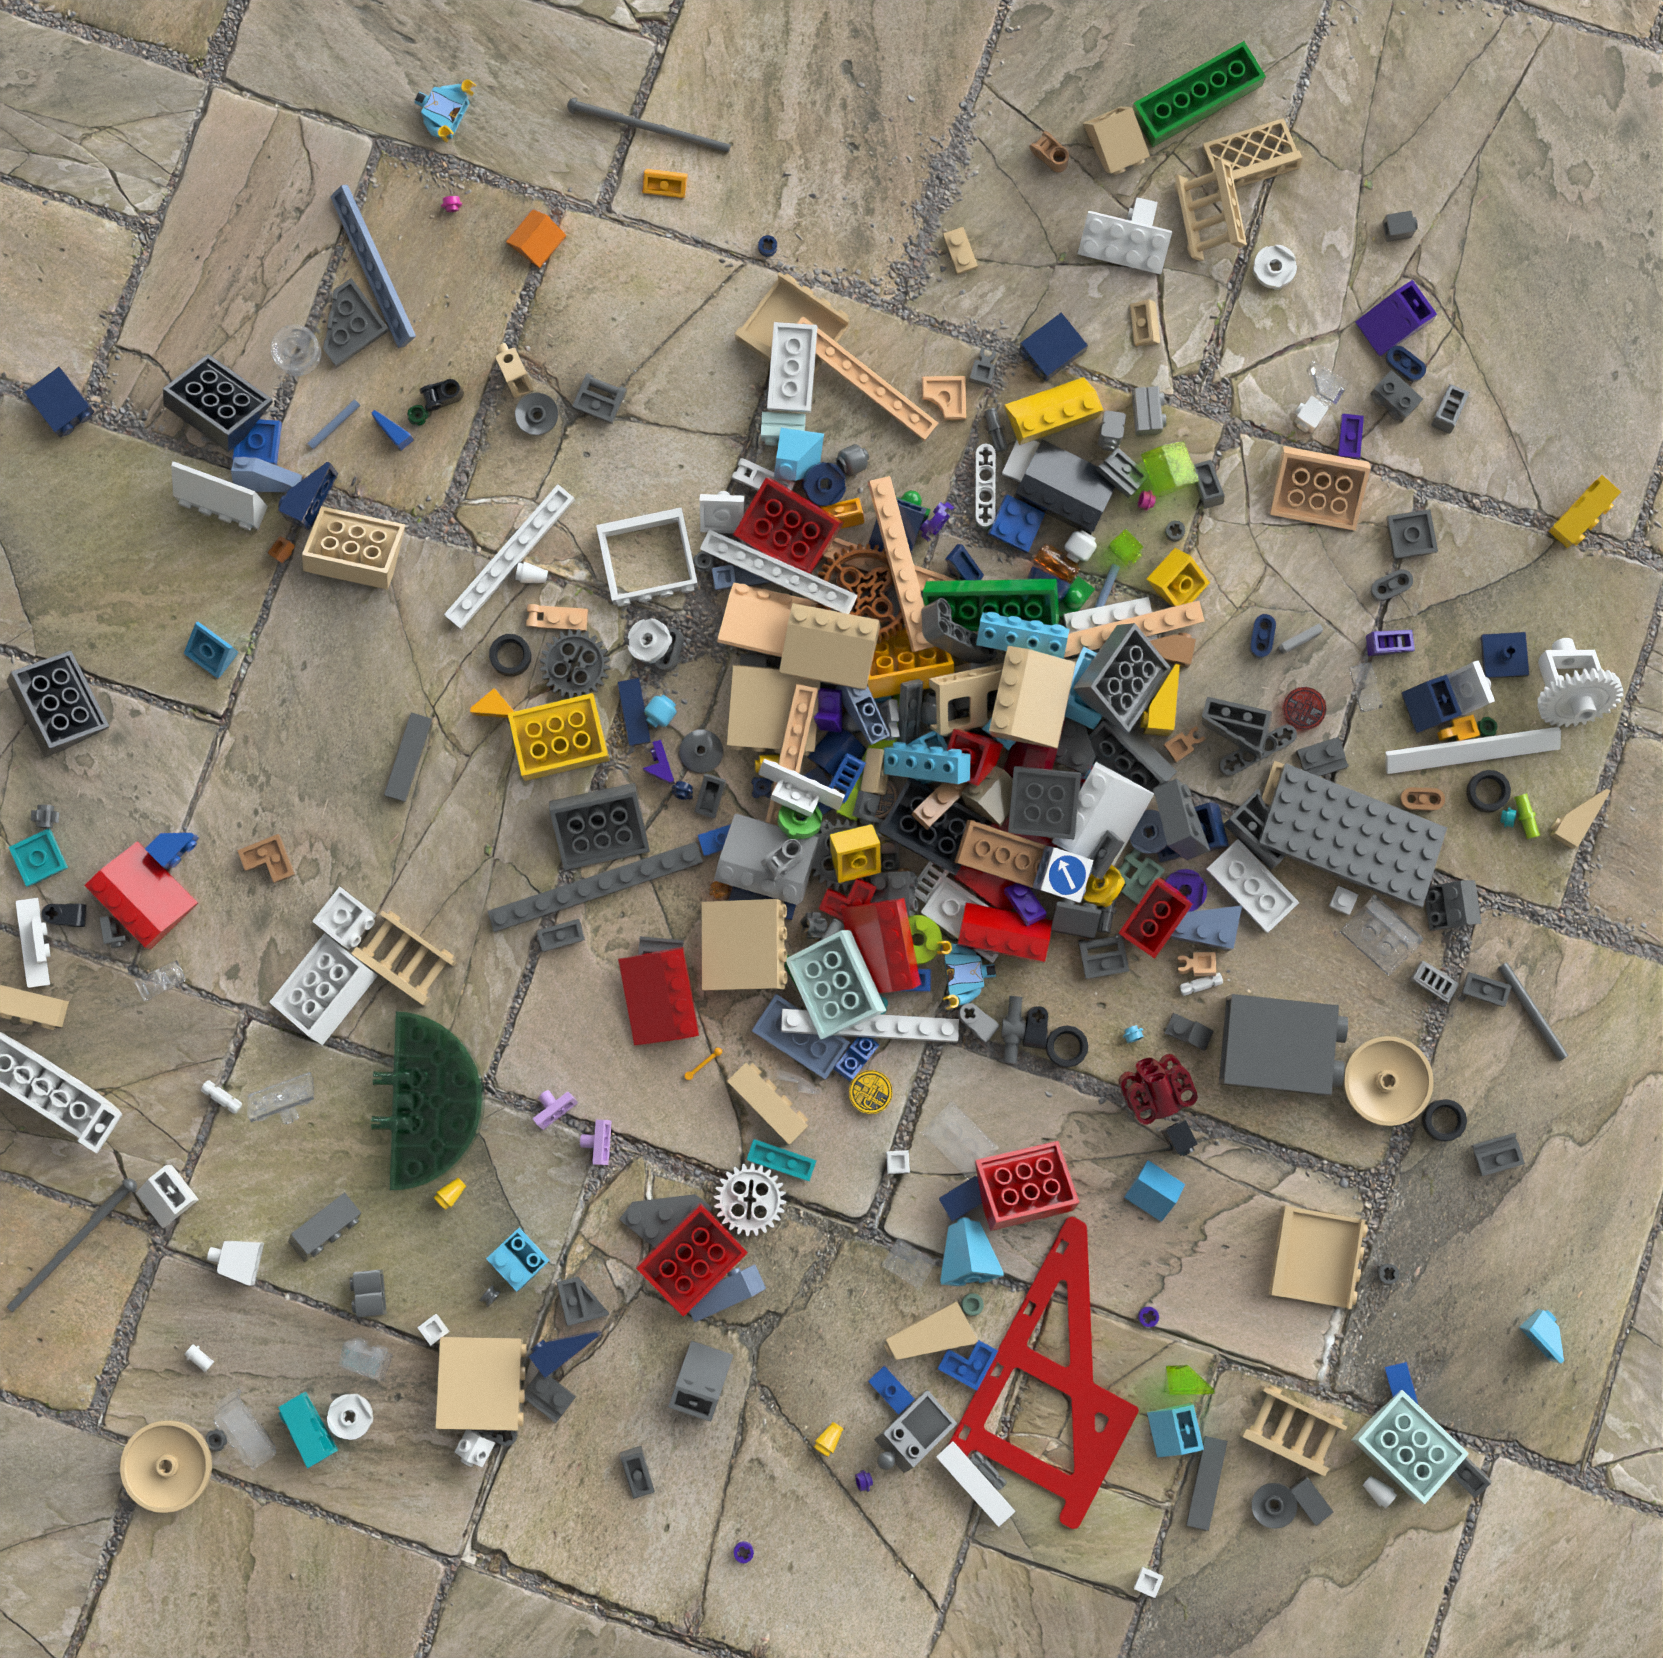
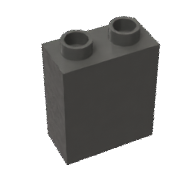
M1238 994L1226 996L1218 1085L1322 1096L1332 1095V1087L1341 1088L1344 1080V1061L1335 1060L1336 1042H1346L1348 1017L1338 1016L1339 1005Z

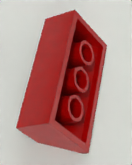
M966 902L957 945L1044 964L1050 941L1052 920L1042 919L1026 926L1018 913Z

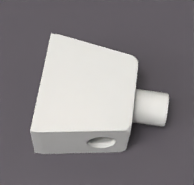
M224 1241L222 1249L213 1247L209 1249L207 1260L219 1263L217 1273L246 1285H255L264 1243Z

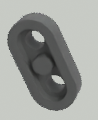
M1400 569L1379 578L1371 586V595L1377 601H1385L1397 596L1412 586L1413 576L1409 571ZM1399 578L1403 579L1404 585L1398 584L1397 580ZM1379 587L1384 588V594L1378 592Z
M668 628L672 640L676 638L675 643H671L667 652L655 662V665L665 672L671 671L676 667L684 643L683 634L676 628ZM670 658L669 663L666 664V660Z

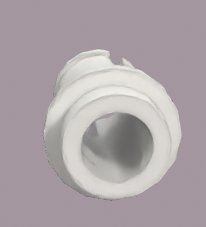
M193 1344L184 1355L188 1361L194 1362L205 1373L214 1361L199 1350V1346L196 1347Z

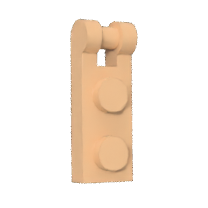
M535 604L527 605L529 617L526 620V627L571 629V631L580 629L583 632L587 631L588 609L539 606ZM537 613L544 614L543 621L537 620Z

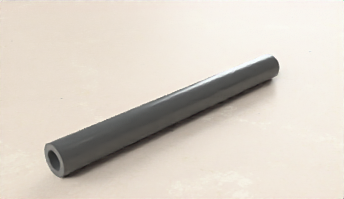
M1505 962L1498 967L1499 971L1507 983L1512 986L1511 989L1557 1059L1561 1061L1569 1055L1509 964Z

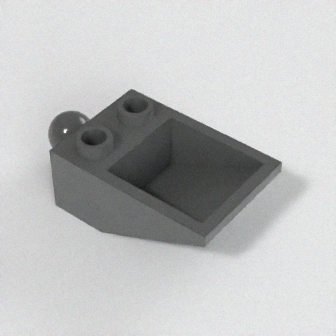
M928 1390L919 1396L874 1439L885 1451L877 1458L878 1466L881 1469L889 1470L896 1464L903 1473L909 1471L957 1425V1422Z

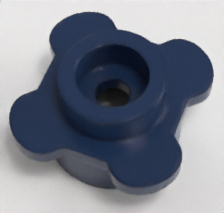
M754 777L751 780L753 785L752 796L755 799L764 796L771 798V784L773 781L768 778Z
M678 781L676 785H672V794L680 800L693 798L691 795L693 794L692 785L683 781Z

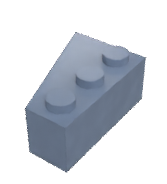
M1242 906L1187 912L1170 939L1231 951L1234 949Z
M754 1264L744 1270H740L738 1267L727 1273L728 1277L721 1279L690 1310L694 1322L765 1290L766 1287L756 1265Z

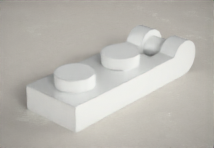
M743 458L738 463L739 468L737 472H734L731 477L736 482L743 483L756 490H759L765 478H772L790 490H793L795 482L774 478V472ZM747 470L752 471L750 477L745 476Z

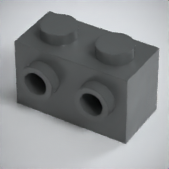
M1392 370L1370 393L1376 404L1379 406L1383 405L1394 420L1401 422L1423 400L1417 392Z

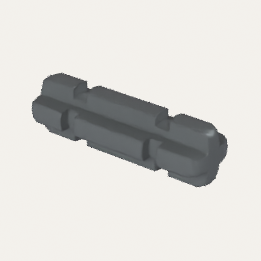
M978 1451L973 1453L969 1458L975 1466H978V1470L990 1482H993L992 1484L996 1489L1001 1490L1007 1481L1001 1475H998L999 1472L987 1460H984V1457Z

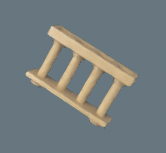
M1223 159L1214 161L1215 169L1212 173L1188 181L1187 178L1181 175L1175 176V191L1179 195L1189 243L1187 250L1189 255L1198 261L1204 260V250L1227 242L1238 248L1247 245L1231 165ZM1215 180L1218 182L1219 190L1217 193L1192 201L1190 189ZM1218 201L1222 202V213L1196 222L1194 210ZM1225 221L1228 230L1226 234L1200 242L1198 230Z
M382 911L380 915L386 918L384 924L367 947L364 946L363 949L356 947L351 954L419 1003L426 1006L430 1001V998L426 996L428 988L447 962L452 966L456 965V962L452 960L454 955L445 949L439 951L401 924L399 922L401 918L392 911H389L388 914ZM396 925L404 933L387 957L379 962L373 958L375 955L373 952L392 926ZM413 937L422 945L403 972H399L397 975L391 971L393 967L391 965L410 938ZM431 950L440 958L420 986L414 987L408 983L411 980L409 977L427 952Z
M1269 1385L1268 1388L1262 1386L1260 1390L1268 1393L1254 1425L1250 1426V1429L1243 1427L1240 1435L1314 1472L1326 1476L1329 1468L1323 1465L1325 1462L1323 1459L1337 1428L1346 1431L1347 1426L1342 1424L1343 1419L1333 1414L1330 1417H1326L1281 1395L1282 1390L1275 1386ZM1278 1398L1287 1402L1288 1405L1274 1436L1271 1435L1270 1439L1262 1436V1428L1275 1399ZM1296 1408H1299L1309 1414L1295 1445H1292L1289 1449L1282 1445L1284 1442L1282 1439ZM1318 1417L1328 1422L1329 1425L1315 1456L1312 1455L1310 1459L1303 1456V1448Z

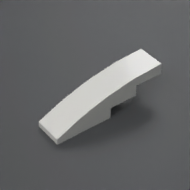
M954 1442L936 1456L998 1527L1016 1512Z

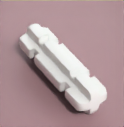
M1216 973L1217 976H1206L1193 980L1191 983H1183L1180 985L1181 994L1185 996L1193 991L1195 993L1211 988L1212 985H1221L1223 983L1220 973Z
M206 1081L201 1088L203 1093L207 1096L210 1094V1098L223 1107H229L228 1110L236 1114L242 1106L240 1101L236 1098L233 1100V1096L219 1087H214L215 1084L211 1081Z

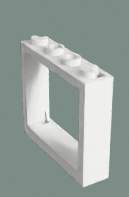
M682 508L596 525L613 605L618 604L619 607L631 604L630 601L635 600L646 602L658 595L661 598L672 596L673 592L677 591L689 593L698 587ZM678 522L690 580L618 595L606 537Z

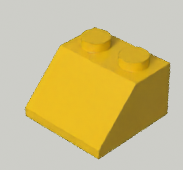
M1174 548L1146 579L1155 592L1172 607L1193 602L1210 584L1194 559L1177 548Z
M872 824L830 834V851L838 883L881 873L880 841Z

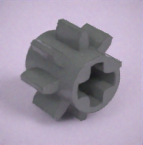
M37 805V810H31V821L36 822V827L53 828V823H59V812L54 811V806Z
M820 912L806 913V917H803L800 921V930L802 933H806V938H821V934L826 932L827 922L824 918H821Z

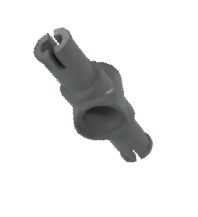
M1020 996L1009 997L1008 1015H1005V1019L1003 1018L1001 1038L1005 1042L1004 1062L1017 1063L1019 1043H1021V1040H1024L1025 1020L1021 1017L1022 997Z

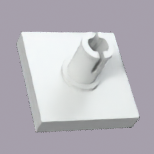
M720 491L717 495L700 494V532L712 530L716 533H734L744 516V496L730 495L726 491Z
M1479 661L1472 662L1447 675L1462 716L1495 702L1490 690L1491 681L1485 677Z

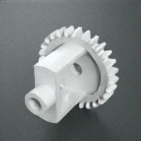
M1562 638L1552 644V650H1546L1539 658L1538 665L1546 687H1544V692H1541L1540 697H1538L1537 706L1541 718L1546 723L1550 722V725L1557 724V727L1565 724V727H1568L1571 723L1575 727L1579 722L1585 725L1589 720L1594 722L1595 717L1603 718L1602 713H1610V709L1616 708V704L1621 702L1620 698H1623L1622 693L1624 691L1620 679L1609 670L1604 672L1600 667L1595 650H1576L1572 639ZM1584 668L1582 675H1579L1575 670L1574 677L1572 678L1566 673L1565 681L1563 676L1558 675L1556 670Z

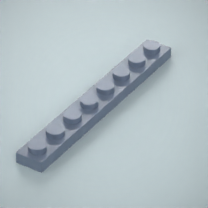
M341 185L330 198L398 348L405 347L416 335L349 186Z

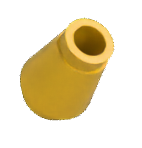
M457 1177L438 1190L433 1198L444 1210H447L449 1207L452 1208L467 1186Z
M832 1422L815 1440L816 1444L813 1448L824 1456L829 1457L835 1451L843 1428Z

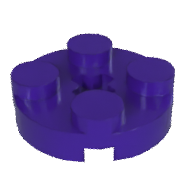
M940 502L933 511L934 517L930 521L927 519L919 530L923 532L921 537L927 542L931 540L928 536L931 533L936 535L950 517L947 514L949 509L954 511L955 507L949 502L945 504Z
M1180 869L1170 874L1165 880L1178 891L1183 888V885H1186L1187 889L1191 890V893L1186 895V898L1193 904L1188 912L1197 910L1205 902L1207 886L1197 872L1190 869Z

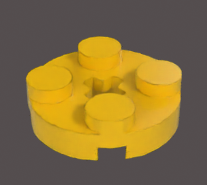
M1113 865L1109 867L1102 880L1096 878L1091 873L1085 886L1086 891L1083 898L1089 904L1108 907L1119 895L1125 880ZM1105 881V884L1100 888L1098 884Z

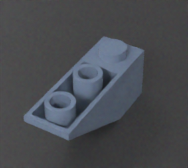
M841 685L836 686L837 690H842L844 707L870 745L890 736L868 685L866 690Z

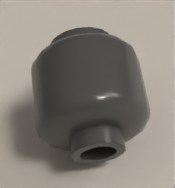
M853 444L838 452L836 465L846 475L852 476L867 468L869 454L865 448Z

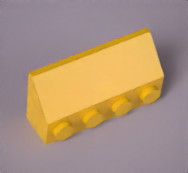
M1084 377L1004 405L1019 445L1099 418L1103 411L1096 390Z

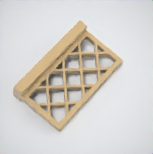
M1284 118L1203 143V149L1212 171L1215 169L1214 160L1223 159L1227 151L1237 155L1234 163L1223 159L1231 165L1235 189L1301 167L1302 155L1296 149ZM1281 126L1283 131L1281 138L1270 134L1271 130ZM1259 134L1264 136L1261 144L1251 141V136ZM1267 138L1278 142L1274 150L1263 146ZM1238 140L1244 144L1241 150L1230 147L1231 142ZM1283 144L1288 146L1291 152L1282 154L1277 150ZM1246 145L1257 148L1254 156L1243 152ZM1217 146L1224 150L1221 156L1218 157L1211 153L1210 148ZM1261 150L1271 154L1270 159L1265 161L1257 157ZM1240 157L1251 161L1250 165L1246 167L1237 165Z

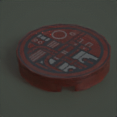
M1310 687L1294 689L1286 696L1282 705V712L1286 722L1301 731L1317 727L1325 718L1327 711L1326 701L1322 694Z

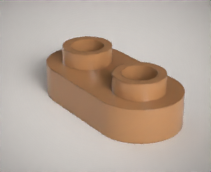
M1410 787L1401 793L1400 803L1407 810L1436 811L1444 805L1445 795L1437 788ZM1408 796H1412L1414 798L1413 803H1409L1407 801ZM1431 796L1435 797V804L1430 803L1429 798Z

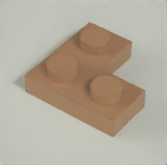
M279 834L237 850L245 871L267 864L274 883L296 875Z

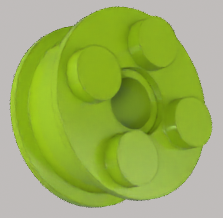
M909 916L911 935L921 934L924 937L922 945H913L917 965L928 963L937 956V951H940L942 944H937V942L942 941L941 931L938 925L926 916Z

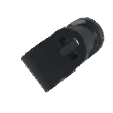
M454 379L429 384L419 389L420 394L424 396L426 411H435L444 406L457 403L464 395L462 387ZM451 387H457L455 394H447Z
M77 903L48 904L42 909L41 914L43 920L52 925L85 927L87 905ZM54 911L58 912V916H54V918L49 916Z
M1034 1006L1028 1010L1023 1047L1046 1048L1049 1016L1044 1007ZM1037 1010H1039L1040 1014H1043V1019H1039L1038 1022H1036V1018L1032 1017V1014L1036 1013Z

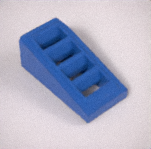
M376 410L371 412L374 420L399 450H403L414 441L410 433Z
M848 753L843 756L828 786L831 789L836 786L845 791L842 802L844 804L866 765L865 762ZM847 762L856 766L857 769L854 770L846 766ZM844 770V771H846V772L852 774L853 777L850 778V777H848V776L842 774V771ZM840 778L848 782V787L838 782L837 780Z

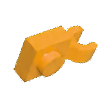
M1474 714L1452 720L1451 728L1437 732L1439 741L1454 736L1457 741L1480 736Z

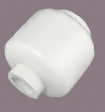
M1082 529L1080 532L1074 531L1064 546L1068 552L1067 557L1076 563L1079 560L1083 562L1088 561L1097 547V544L1094 542L1096 538Z

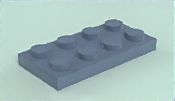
M775 994L752 1029V1032L826 1080L850 1042L841 1036L835 1035L821 1040L818 1034L781 1032L782 1009H800Z

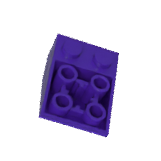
M1412 279L1360 317L1355 323L1380 357L1393 346H1397L1433 322L1437 313Z

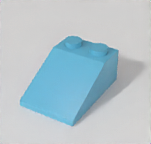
M1083 647L1076 661L1065 716L1094 729L1102 715L1088 706L1073 689L1097 655L1096 652Z

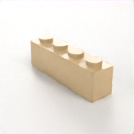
M0 985V1017L10 1020L12 1016L20 1017L19 1022L33 1025L34 1021L41 1022V1027L54 1030L55 1026H63L69 1001Z
M745 1063L727 1082L790 1145L808 1127L806 1124L808 1119L800 1111L795 1113L790 1108L793 1103L784 1094L780 1097L775 1092L777 1087L769 1079L764 1081L759 1076L762 1072L753 1063L750 1066Z

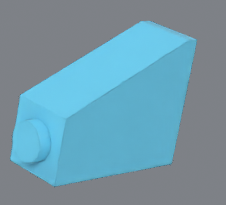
M960 1218L957 1220V1223L948 1226L940 1279L941 1285L964 1286L966 1283L977 1281L984 1283L1004 1276L1003 1270L980 1222L971 1221L970 1218Z

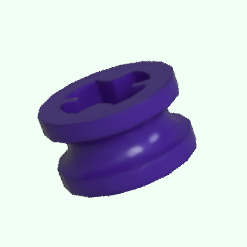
M1147 1306L1140 1310L1138 1318L1142 1325L1153 1327L1159 1321V1313L1153 1307ZM1149 1310L1153 1311L1152 1315H1155L1154 1321L1150 1320L1149 1323H1145L1146 1319L1143 1318V1314H1148Z
M746 1541L737 1543L734 1547L735 1559L740 1563L751 1561L754 1555L752 1545ZM744 1546L745 1549L750 1550V1553H747V1558H744L742 1555L738 1556L737 1551L740 1552V1547Z

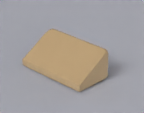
M1148 299L1130 304L1134 346L1159 344L1160 335L1156 303Z
M868 748L861 791L885 795L889 775L884 774V750Z

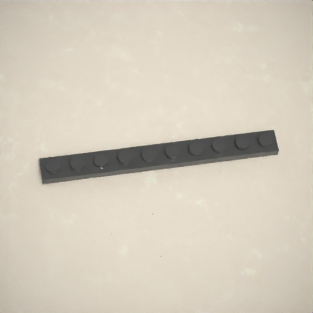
M693 842L487 912L493 931L498 932L702 864L703 861L697 842Z

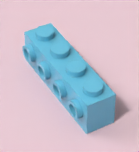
M983 612L976 645L1007 651L1008 646H1013L1064 659L1069 629L1058 624L1047 625L1037 620L1026 621L1016 616L1005 617L995 612Z
M894 742L893 746L884 748V774L960 784L970 781V754H964L960 749L943 751L942 747L925 749L924 745L920 744L911 745L910 747L906 746L904 742Z

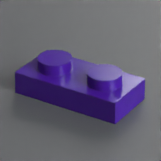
M1341 415L1337 456L1356 460L1360 459L1364 416Z
M1016 883L1005 888L1004 894L1026 926L1046 918V911L1028 886Z

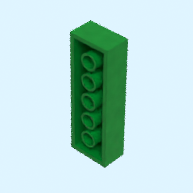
M1245 41L1137 100L1133 103L1132 108L1140 128L1151 146L1155 147L1262 87L1266 75Z
M1057 579L926 581L923 589L924 606L940 598L945 599L951 608L952 622L970 631H979L983 612H995L1005 617L1016 616L1026 621L1037 620L1047 625H1055L1059 622Z

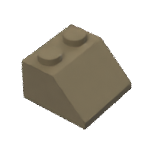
M995 766L979 786L969 783L961 792L966 808L1001 826L1010 816L1013 778L1005 770Z

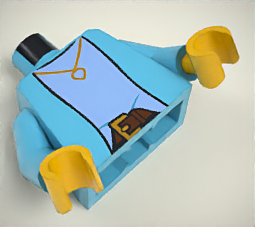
M466 79L462 84L446 85L440 88L434 87L429 96L421 92L417 94L414 103L423 107L421 114L424 119V125L432 136L441 138L445 143L449 141L446 138L447 136L453 137L470 104L465 94L469 96L474 95V92L470 89L474 86L476 87L475 83Z
M949 941L937 942V944L943 945V951H937V954H945L944 961L949 996L944 997L943 1000L948 999L950 1001V1006L946 1007V1010L970 1003L980 995L981 988H984L983 978L996 977L995 964L982 965L981 956H977L976 952L970 948L958 946Z

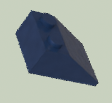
M329 462L324 463L288 490L286 496L283 495L278 503V511L287 521L310 531L321 506L338 476V472Z
M1209 802L1194 807L1210 850L1214 851L1228 847L1229 843L1219 804ZM1152 826L1151 829L1154 836L1156 832L1154 831V827ZM1168 846L1158 853L1160 863L1183 858Z
M595 1330L552 1339L548 1342L542 1340L530 1349L533 1353L528 1357L544 1378H546L600 1336L602 1332L601 1330Z

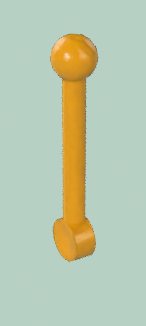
M719 1047L715 1048L713 1054L691 1072L685 1073V1079L692 1080L696 1072L713 1058L722 1054V1049Z

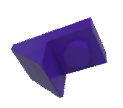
M819 689L818 712L814 716V721L820 730L842 732V690Z
M662 741L652 742L654 748L650 749L654 762L659 761V763L645 767L643 771L670 785L675 784Z

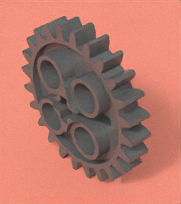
M569 629L568 636H565L561 631V638L559 640L553 636L554 644L546 643L549 651L542 650V654L546 658L540 659V663L545 664V666L540 668V671L547 672L542 678L543 680L550 679L547 687L555 686L553 689L555 694L561 690L562 698L567 693L570 698H574L575 694L577 696H582L583 693L590 694V690L598 693L596 686L604 687L601 679L609 678L604 671L611 670L610 666L605 665V663L611 660L610 657H604L608 650L601 649L604 645L603 642L596 643V635L590 639L589 631H586L582 636L580 629L577 630L576 635H573L571 629ZM567 646L575 648L572 655L568 656L563 653ZM580 647H583L584 649L578 658L580 666H576L573 670L570 663L576 662ZM594 654V661L592 663L584 662L585 655ZM559 666L567 668L564 675H556L555 672ZM573 670L572 679L570 682H567V679L569 678ZM586 674L587 680L584 683H577V675Z
M836 819L835 825L827 821L828 828L826 829L820 825L821 833L815 834L816 837H819L811 869L815 868V871L812 873L813 877L820 875L819 883L826 880V887L828 888L834 883L835 890H838L840 884H842L844 890H847V884L850 883L853 887L856 879L838 883L834 866L830 869H825L823 863L826 859L832 858L830 847L827 846L830 834L855 829L857 822L854 821L850 826L848 819H845L843 824L840 823L839 819Z

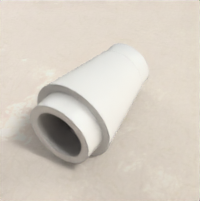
M526 562L523 564L518 563L515 580L520 581V583H546L548 571Z
M1372 1476L1362 1485L1379 1506L1382 1505L1385 1509L1397 1496L1393 1492V1488Z

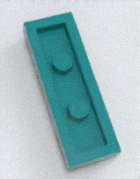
M753 1139L747 1157L748 1161L809 1182L817 1161Z

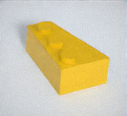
M1601 475L1584 491L1548 532L1566 548H1569L1572 544L1577 546L1584 539L1583 533L1588 528L1591 531L1599 522L1597 518L1602 513L1605 515L1614 506L1612 502L1621 491L1606 477Z

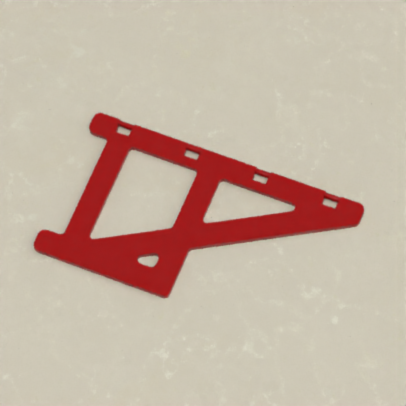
M1071 1216L1065 1220L1055 1242L1004 1336L991 1366L972 1397L948 1445L954 1442L967 1457L970 1451L976 1450L1064 1498L1065 1504L1059 1514V1520L1069 1528L1077 1529L1082 1523L1126 1438L1139 1409L1132 1403L1093 1382L1087 1225L1076 1217ZM1062 1239L1068 1242L1063 1255L1056 1252ZM1061 1280H1065L1067 1283L1070 1364L1067 1367L1052 1361L1027 1346L1032 1332ZM1029 1301L1036 1304L1031 1316L1023 1314ZM997 1362L1004 1366L998 1378L991 1375ZM1014 1368H1020L1071 1397L1073 1474L1068 1475L984 1428V1424ZM1099 1412L1108 1417V1422L1102 1432L1095 1430V1415ZM964 1425L971 1428L966 1440L959 1438Z

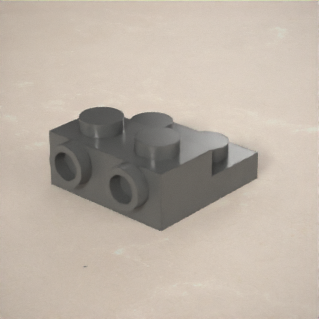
M902 871L871 875V884L877 887L871 903L904 898L908 917L915 915V911L918 909V901L915 898L918 879L915 876V872Z

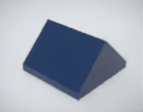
M842 728V732L829 731L815 747L814 752H811L807 758L833 778L846 753L862 760L867 749L851 733ZM847 762L846 766L852 769L856 768V766ZM844 770L842 771V774L846 776L850 775V773ZM840 778L837 780L840 783L844 782V780Z

